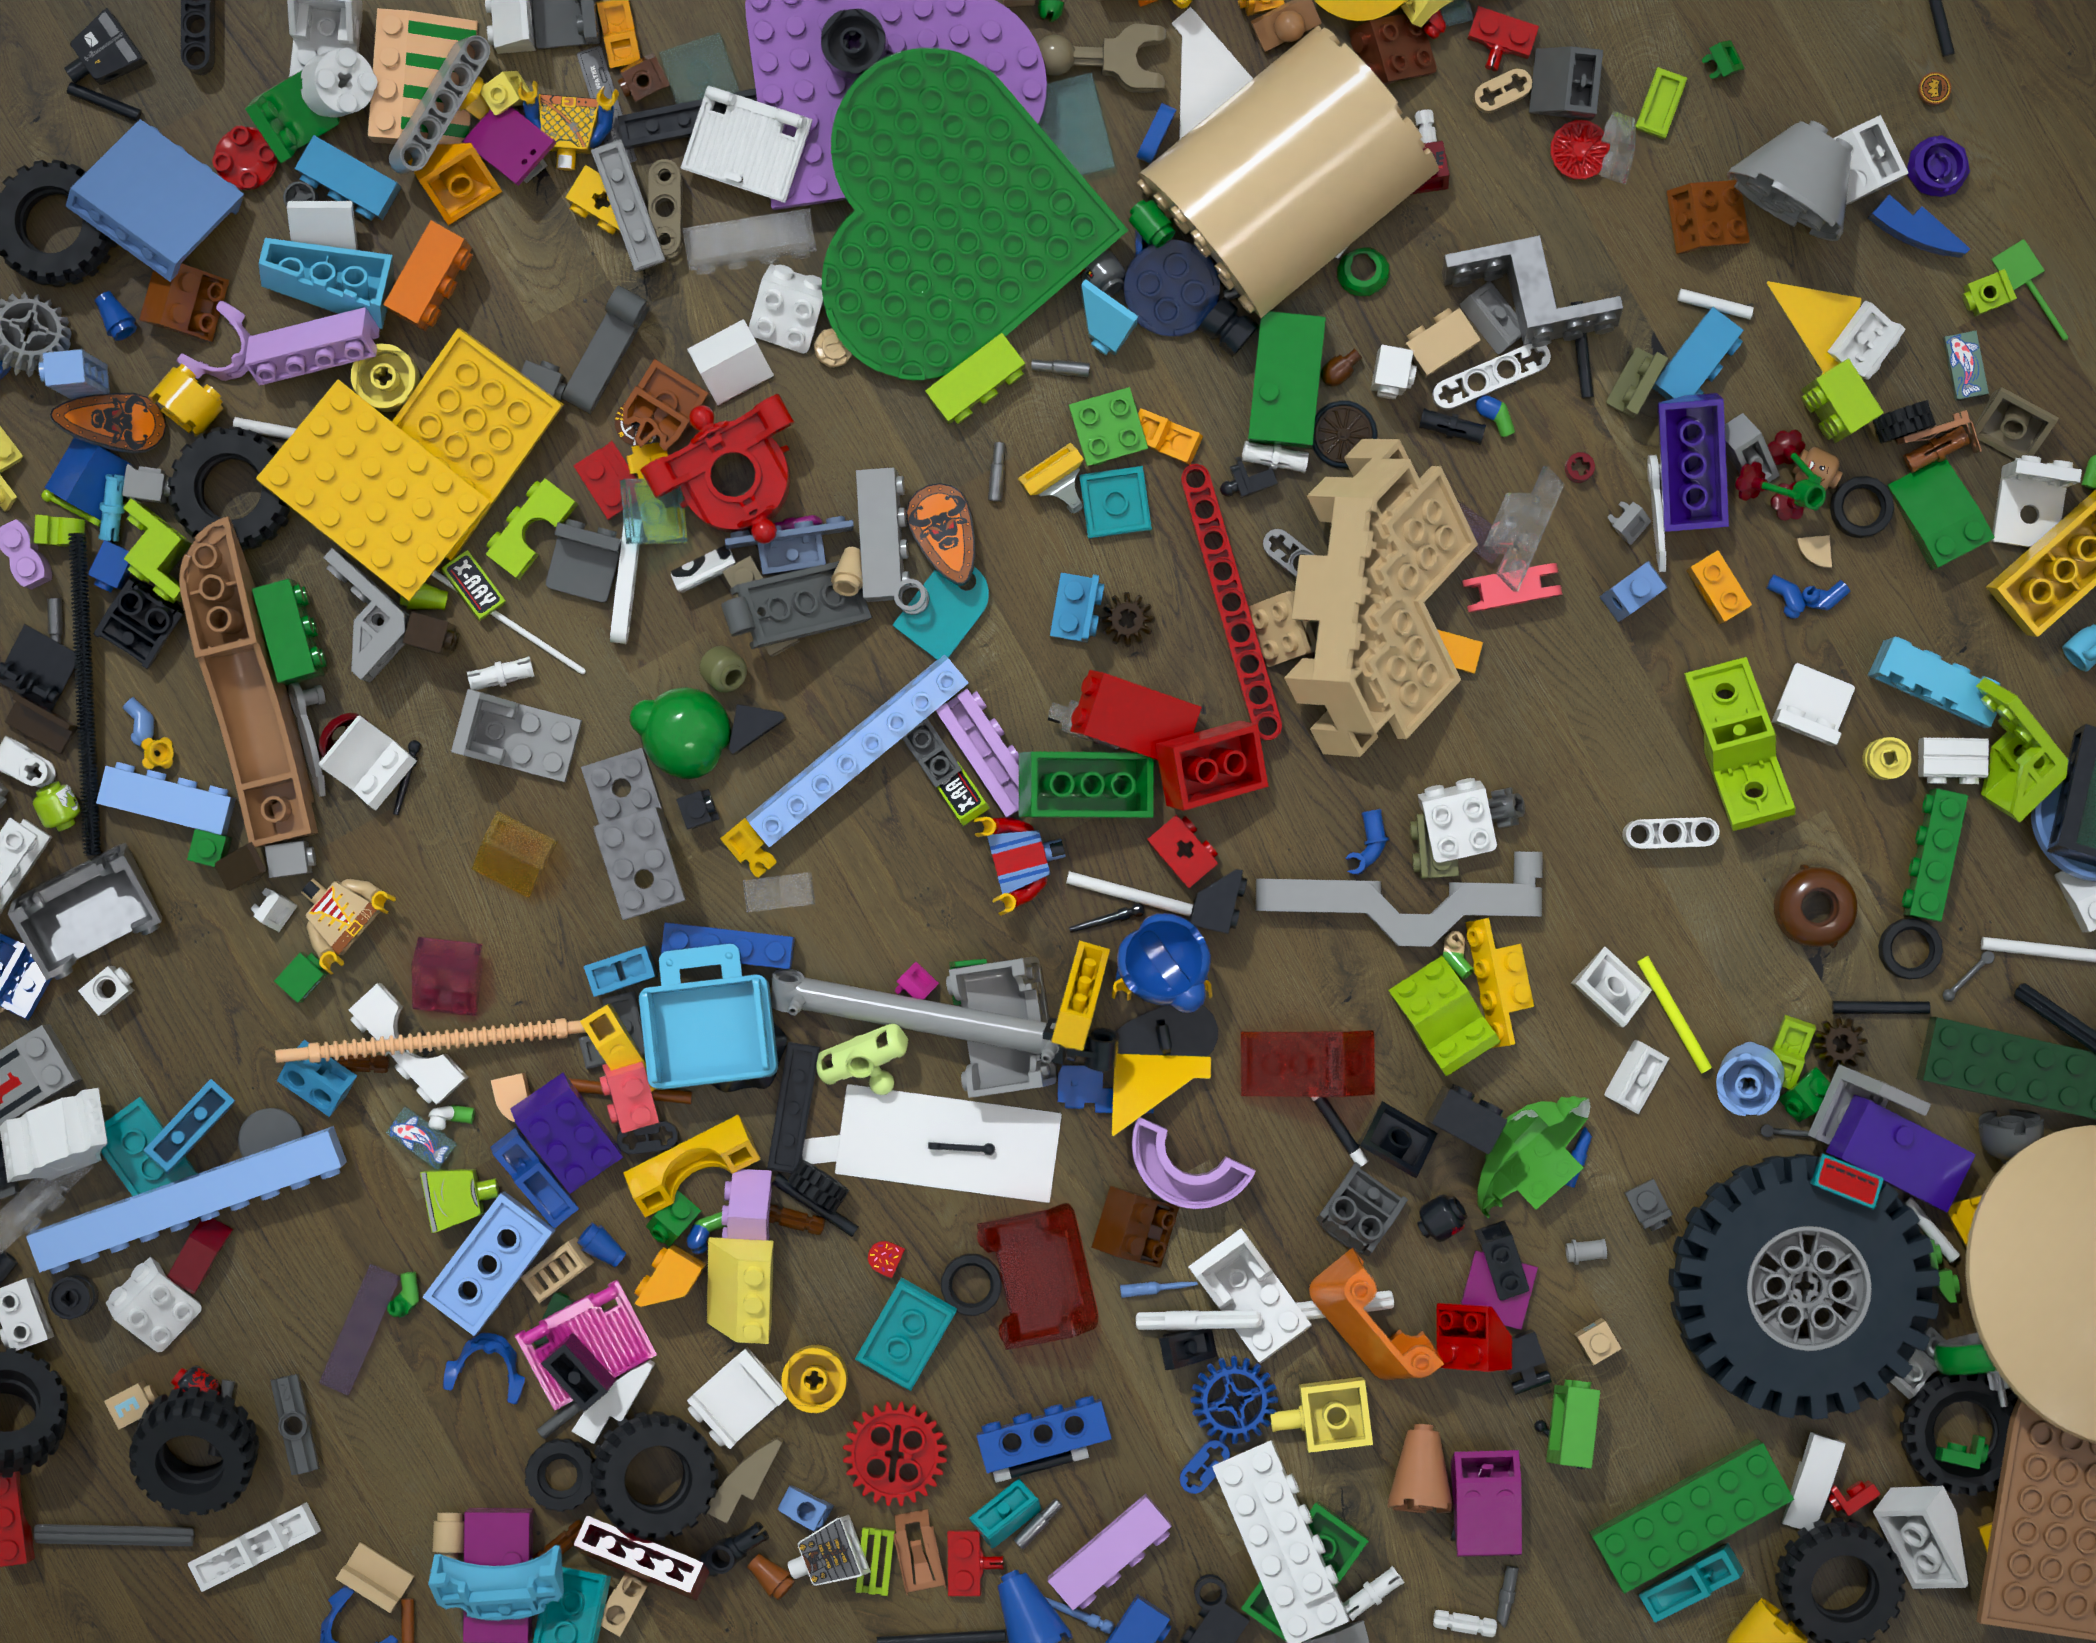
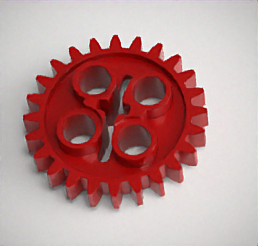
M890 1400L886 1402V1407L883 1411L877 1404H874V1415L871 1416L864 1410L862 1412L865 1420L864 1423L857 1420L853 1421L854 1427L858 1430L857 1433L847 1431L846 1436L853 1440V1443L843 1445L844 1450L851 1452V1455L843 1458V1462L852 1463L853 1467L846 1471V1475L856 1474L857 1478L853 1486L856 1487L863 1484L865 1486L862 1493L863 1496H866L871 1491L874 1492L875 1503L881 1496L886 1497L887 1506H890L892 1498H897L899 1505L903 1506L905 1496H909L910 1500L915 1503L917 1491L924 1496L928 1495L926 1484L934 1487L937 1486L936 1480L932 1477L933 1474L943 1475L944 1473L937 1466V1463L947 1462L945 1456L939 1455V1451L945 1450L947 1444L937 1442L944 1433L943 1431L933 1432L932 1429L937 1424V1420L927 1423L925 1419L928 1411L925 1410L919 1416L915 1414L916 1404H913L909 1411L904 1410V1402L902 1400L898 1404L897 1409H893ZM900 1425L899 1452L904 1453V1456L898 1457L895 1480L890 1482L891 1455L886 1454V1451L892 1449L895 1426ZM877 1427H884L889 1431L890 1439L885 1443H878L873 1439L872 1431ZM907 1432H918L922 1437V1443L918 1447L913 1448L906 1445L904 1435ZM873 1459L882 1460L886 1465V1471L881 1475H873L868 1469V1463ZM906 1463L914 1464L918 1469V1475L913 1479H905L900 1474V1467Z

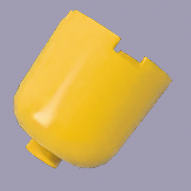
M1761 1598L1731 1632L1727 1643H1808L1809 1639L1795 1626L1792 1620L1787 1625L1777 1616L1781 1611L1766 1599Z

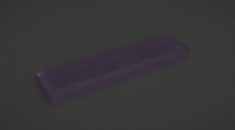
M370 1264L319 1381L320 1384L345 1395H350L386 1313L387 1305L391 1301L399 1283V1275Z

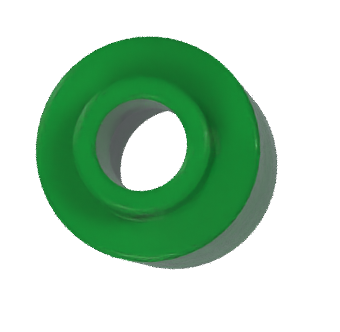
M1141 200L1130 210L1131 217L1129 218V223L1148 245L1153 244L1158 249L1169 242L1175 235L1176 231L1172 228L1173 223L1153 200L1148 202Z

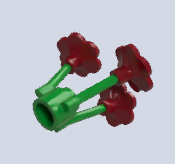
M1796 429L1790 432L1785 430L1779 431L1775 436V440L1767 446L1775 465L1782 463L1792 464L1795 462L1808 479L1798 481L1797 483L1791 482L1789 485L1786 483H1781L1778 486L1770 484L1765 479V473L1762 472V464L1754 461L1751 465H1743L1735 487L1739 491V498L1744 501L1758 497L1760 491L1768 490L1775 492L1776 495L1771 498L1770 505L1776 510L1777 517L1780 520L1786 521L1790 518H1801L1804 507L1817 511L1825 501L1826 491L1820 485L1822 478L1814 474L1799 457L1800 453L1805 449L1802 434Z

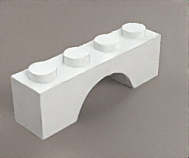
M377 983L349 1009L354 1015L350 1020L361 1032L364 1033L368 1030L375 1040H380L381 1036L387 1040L390 1035L397 1039L399 1036L398 1019L403 1006L382 983ZM404 1050V1054H400V1051H395V1054L391 1055L397 1062L394 1066L395 1069L406 1080L411 1077L419 1085L416 1091L427 1103L434 1101L435 1104H440L468 1078L448 1054L434 1058H425L410 1053L409 1050Z

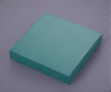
M1143 466L1079 475L1088 539L1152 530Z

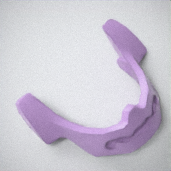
M220 301L216 309L229 321L233 329L238 332L242 344L239 353L233 354L230 365L222 368L210 367L208 364H204L201 361L199 363L185 354H181L177 358V362L179 365L183 364L196 375L195 378L197 379L203 374H209L222 381L240 378L248 371L245 366L248 339L251 335L242 326L245 315L232 305Z

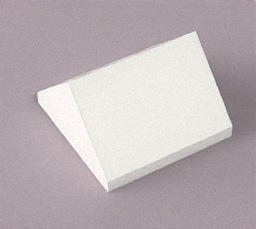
M744 319L687 349L717 406L774 376Z
M1606 947L1571 982L1574 987L1618 1027L1627 1025L1652 991L1650 987Z

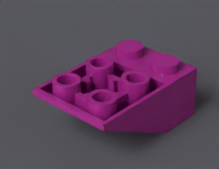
M1519 1450L1454 1452L1450 1466L1457 1557L1522 1555V1502Z

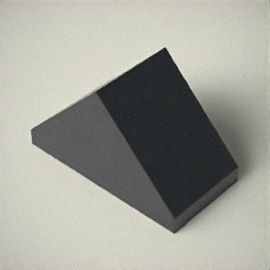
M737 704L729 750L733 755L738 754L787 719L786 716L778 711Z

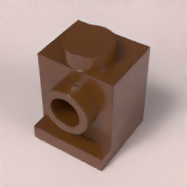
M654 53L619 69L623 78L617 81L625 97L632 95L635 102L663 87L670 86ZM644 74L648 77V82L646 85L640 86L637 84L636 79L639 75Z

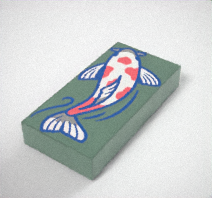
M1977 331L1945 336L1943 341L1955 401L1989 394Z

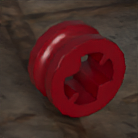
M1584 452L1573 454L1565 464V474L1574 483L1586 482L1595 471L1593 458ZM1577 459L1581 460L1583 465H1588V470L1586 469L1583 472V476H1579L1576 470L1572 471L1571 465L1574 466Z

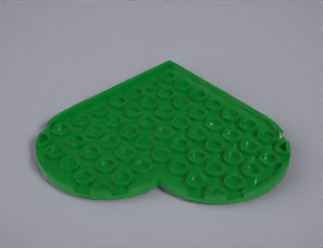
M935 47L913 48L896 52L866 69L849 87L840 102L831 134L832 164L840 189L854 210L838 227L826 251L822 269V295L827 317L837 337L857 359L878 372L907 380H925L945 376L999 334L1003 333L1004 336H1007L1128 231L1126 226L1004 83L986 66L967 55Z

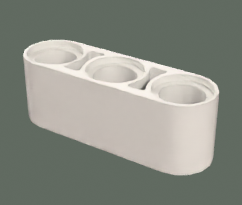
M1706 817L1642 819L1629 822L1623 829L1622 836L1626 845L1633 849L1705 847L1717 841L1720 831L1717 823L1711 818ZM1700 823H1705L1711 830V835L1706 841H1701L1696 837L1695 829ZM1668 824H1672L1678 829L1679 835L1674 842L1666 841L1663 836V829ZM1636 825L1644 827L1647 833L1645 841L1641 844L1634 842L1631 838V830Z

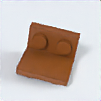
M1737 180L1696 182L1667 190L1676 254L1689 253L1705 247L1749 243L1743 195L1734 187Z

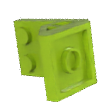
M1985 677L1976 685L1983 695L1981 701L1991 712L1999 714L2001 718L1998 722L2007 732L1991 747L1988 761V777L1984 778L1981 795L1989 804L2020 823L2066 778L2069 760L2018 696ZM2022 745V748L2014 754L2015 747Z

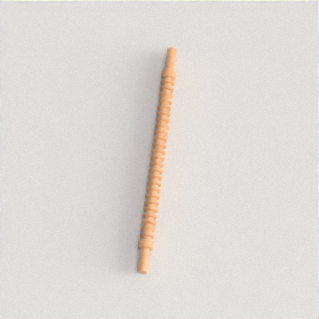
M565 1018L556 1019L555 1023L547 1020L546 1024L538 1021L537 1025H532V1022H528L527 1026H523V1023L520 1022L518 1027H514L511 1023L508 1028H505L501 1024L499 1029L492 1025L489 1030L483 1026L482 1030H477L476 1027H473L472 1031L464 1028L463 1032L455 1029L454 1033H449V1030H445V1034H440L439 1031H436L435 1035H431L428 1031L425 1036L418 1032L416 1037H412V1034L409 1033L408 1037L403 1038L402 1034H399L397 1039L390 1035L387 1040L381 1036L380 1040H375L374 1037H371L370 1041L362 1038L361 1042H356V1039H352V1043H347L346 1040H343L342 1044L334 1041L333 1045H329L326 1041L322 1046L315 1042L309 1043L308 1047L275 1050L276 1063L309 1060L310 1063H319L322 1058H325L328 1062L331 1057L338 1061L340 1056H344V1059L347 1060L350 1055L357 1059L360 1054L366 1058L367 1054H372L373 1057H376V1053H381L382 1056H385L386 1052L394 1055L395 1051H400V1054H404V1050H409L410 1053H413L414 1049L422 1052L423 1048H427L430 1052L433 1047H437V1050L440 1051L443 1046H446L447 1050L452 1045L459 1049L460 1045L464 1044L468 1048L471 1043L477 1047L478 1043H483L484 1046H487L488 1042L496 1045L497 1041L505 1044L506 1040H511V1043H515V1039H520L521 1042H524L525 1038H529L532 1042L535 1037H538L541 1041L544 1036H547L549 1040L552 1039V1036H556L557 1039L567 1038L568 1034L586 1033L580 1023L581 1020L567 1021Z

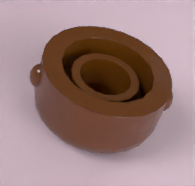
M1801 864L1800 870L1790 874L1781 883L1774 899V915L1780 930L1790 940L1806 947H1825L1830 945L1832 948H1835L1838 941L1842 940L1850 932L1857 916L1858 902L1851 884L1838 872L1825 867H1809L1806 864ZM1815 891L1823 893L1830 901L1831 907L1827 918L1818 923L1809 921L1802 912L1804 898L1809 893Z

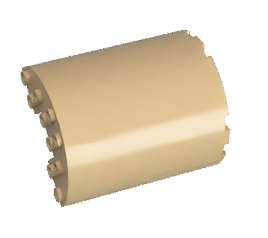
M1319 25L1138 174L1139 181L1136 182L1147 197L1153 195L1158 203V207L1169 219L1173 217L1174 222L1184 234H1187L1189 231L1191 232L1190 234L1195 240L1194 244L1204 257L1211 255L1217 262L1214 267L1219 273L1217 276L1228 290L1234 287L1241 295L1238 300L1249 314L1255 311L1260 318L1439 171L1438 164L1431 150L1427 148L1423 151L1425 145L1421 140L1422 135L1410 118H1401L1402 111L1397 105L1398 102L1385 85L1347 44L1344 43L1339 47L1340 42L1335 34L1325 27L1321 29Z

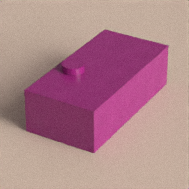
M468 1508L464 1512V1562L486 1566H505L532 1560L533 1508ZM463 1610V1643H528L532 1638V1616L516 1620H483L467 1617L466 1611Z

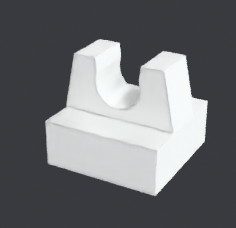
M265 888L262 894L267 898L261 906L254 904L251 907L255 914L253 917L264 925L280 932L297 908V905L275 891Z

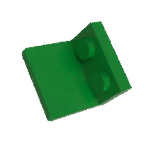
M302 70L255 97L245 108L280 163L291 158L298 148L310 142L313 135L318 137L340 123L338 117L320 116L307 106L301 93V89H303Z

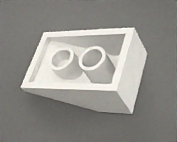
M1944 1486L1890 1488L1873 1513L1892 1550L1898 1556L1901 1562L1900 1565L1912 1588H1966L1968 1579L1957 1512Z

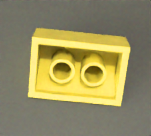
M709 1237L707 1323L735 1342L769 1344L772 1324L774 1241Z

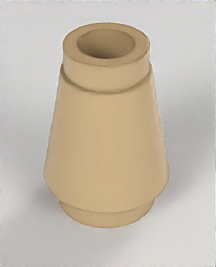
M845 548L832 575L833 589L840 595L854 596L863 586L861 550L859 548Z

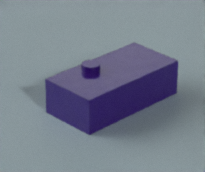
M1855 1094L1826 1153L1852 1166L1882 1177L1883 1182L1945 1212H1948L1976 1154Z

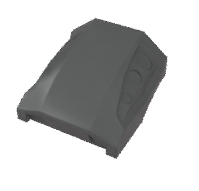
M1355 1162L1323 1210L1316 1217V1220L1326 1233L1347 1248L1351 1249L1353 1247L1356 1252L1369 1256L1391 1227L1408 1199L1404 1196L1399 1197L1361 1170V1165Z

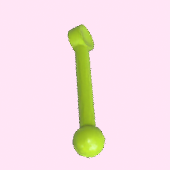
M47 489L42 492L41 497L44 501H52L100 527L101 520L54 496V493Z

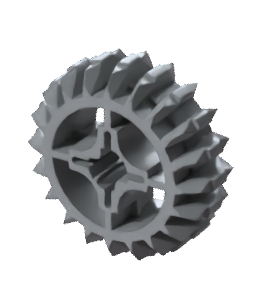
M26 292L21 295L20 299L14 294L8 297V301L0 299V361H3V370L11 366L14 368L15 375L19 374L21 370H25L28 377L33 375L34 370L39 373V362H43V353L69 351L72 333L71 329L68 328V317H61V307L51 308V299L45 303L40 302L39 294L34 299H28ZM27 328H30V332H29V335H28V339H27V341L25 342V341H24V337H25Z

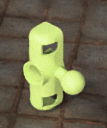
M888 1024L866 1034L856 1036L818 1054L816 1064L818 1076L824 1083L829 1085L853 1076L856 1078L871 1076L869 1080L870 1089L875 1094L887 1095L894 1088V1078L888 1071L881 1070L880 1065L888 1063L896 1057L904 1056L907 1051L908 1038L896 1024ZM887 1032L888 1045L880 1047L877 1037L881 1033ZM828 1054H832L833 1067L830 1068L823 1062V1058Z

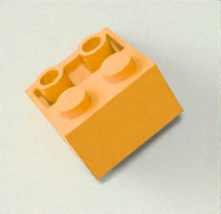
M675 1244L669 1249L663 1247L651 1264L656 1269L651 1277L646 1275L634 1292V1294L639 1296L635 1304L642 1307L685 1297L707 1264Z

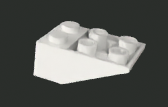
M1881 115L1833 138L1835 140L1837 138L1843 139L1853 146V150L1850 153L1851 163L1846 205L1893 184L1908 174V170Z

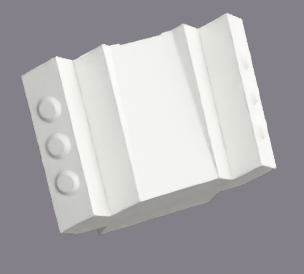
M99 1088L82 1090L76 1096L58 1099L25 1112L20 1118L8 1119L0 1125L7 1182L31 1178L53 1180L102 1161L100 1153L101 1149L107 1144Z

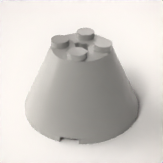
M1799 121V123L1794 124L1731 167L1727 173V178L1731 180L1734 177L1737 180L1734 187L1753 203L1787 224L1795 227L1797 222L1811 228L1809 234L1828 241H1838L1843 234L1851 163L1850 153L1853 150V146L1843 139L1837 138L1835 140L1826 134L1828 129L1818 122L1811 121L1808 125L1805 122Z

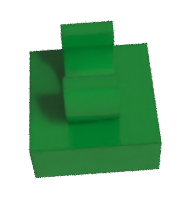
M1731 40L1719 42L1710 47L1709 49L1712 54H1708L1702 59L1703 64L1712 60L1717 63V70L1709 75L1711 79L1734 75L1745 69Z

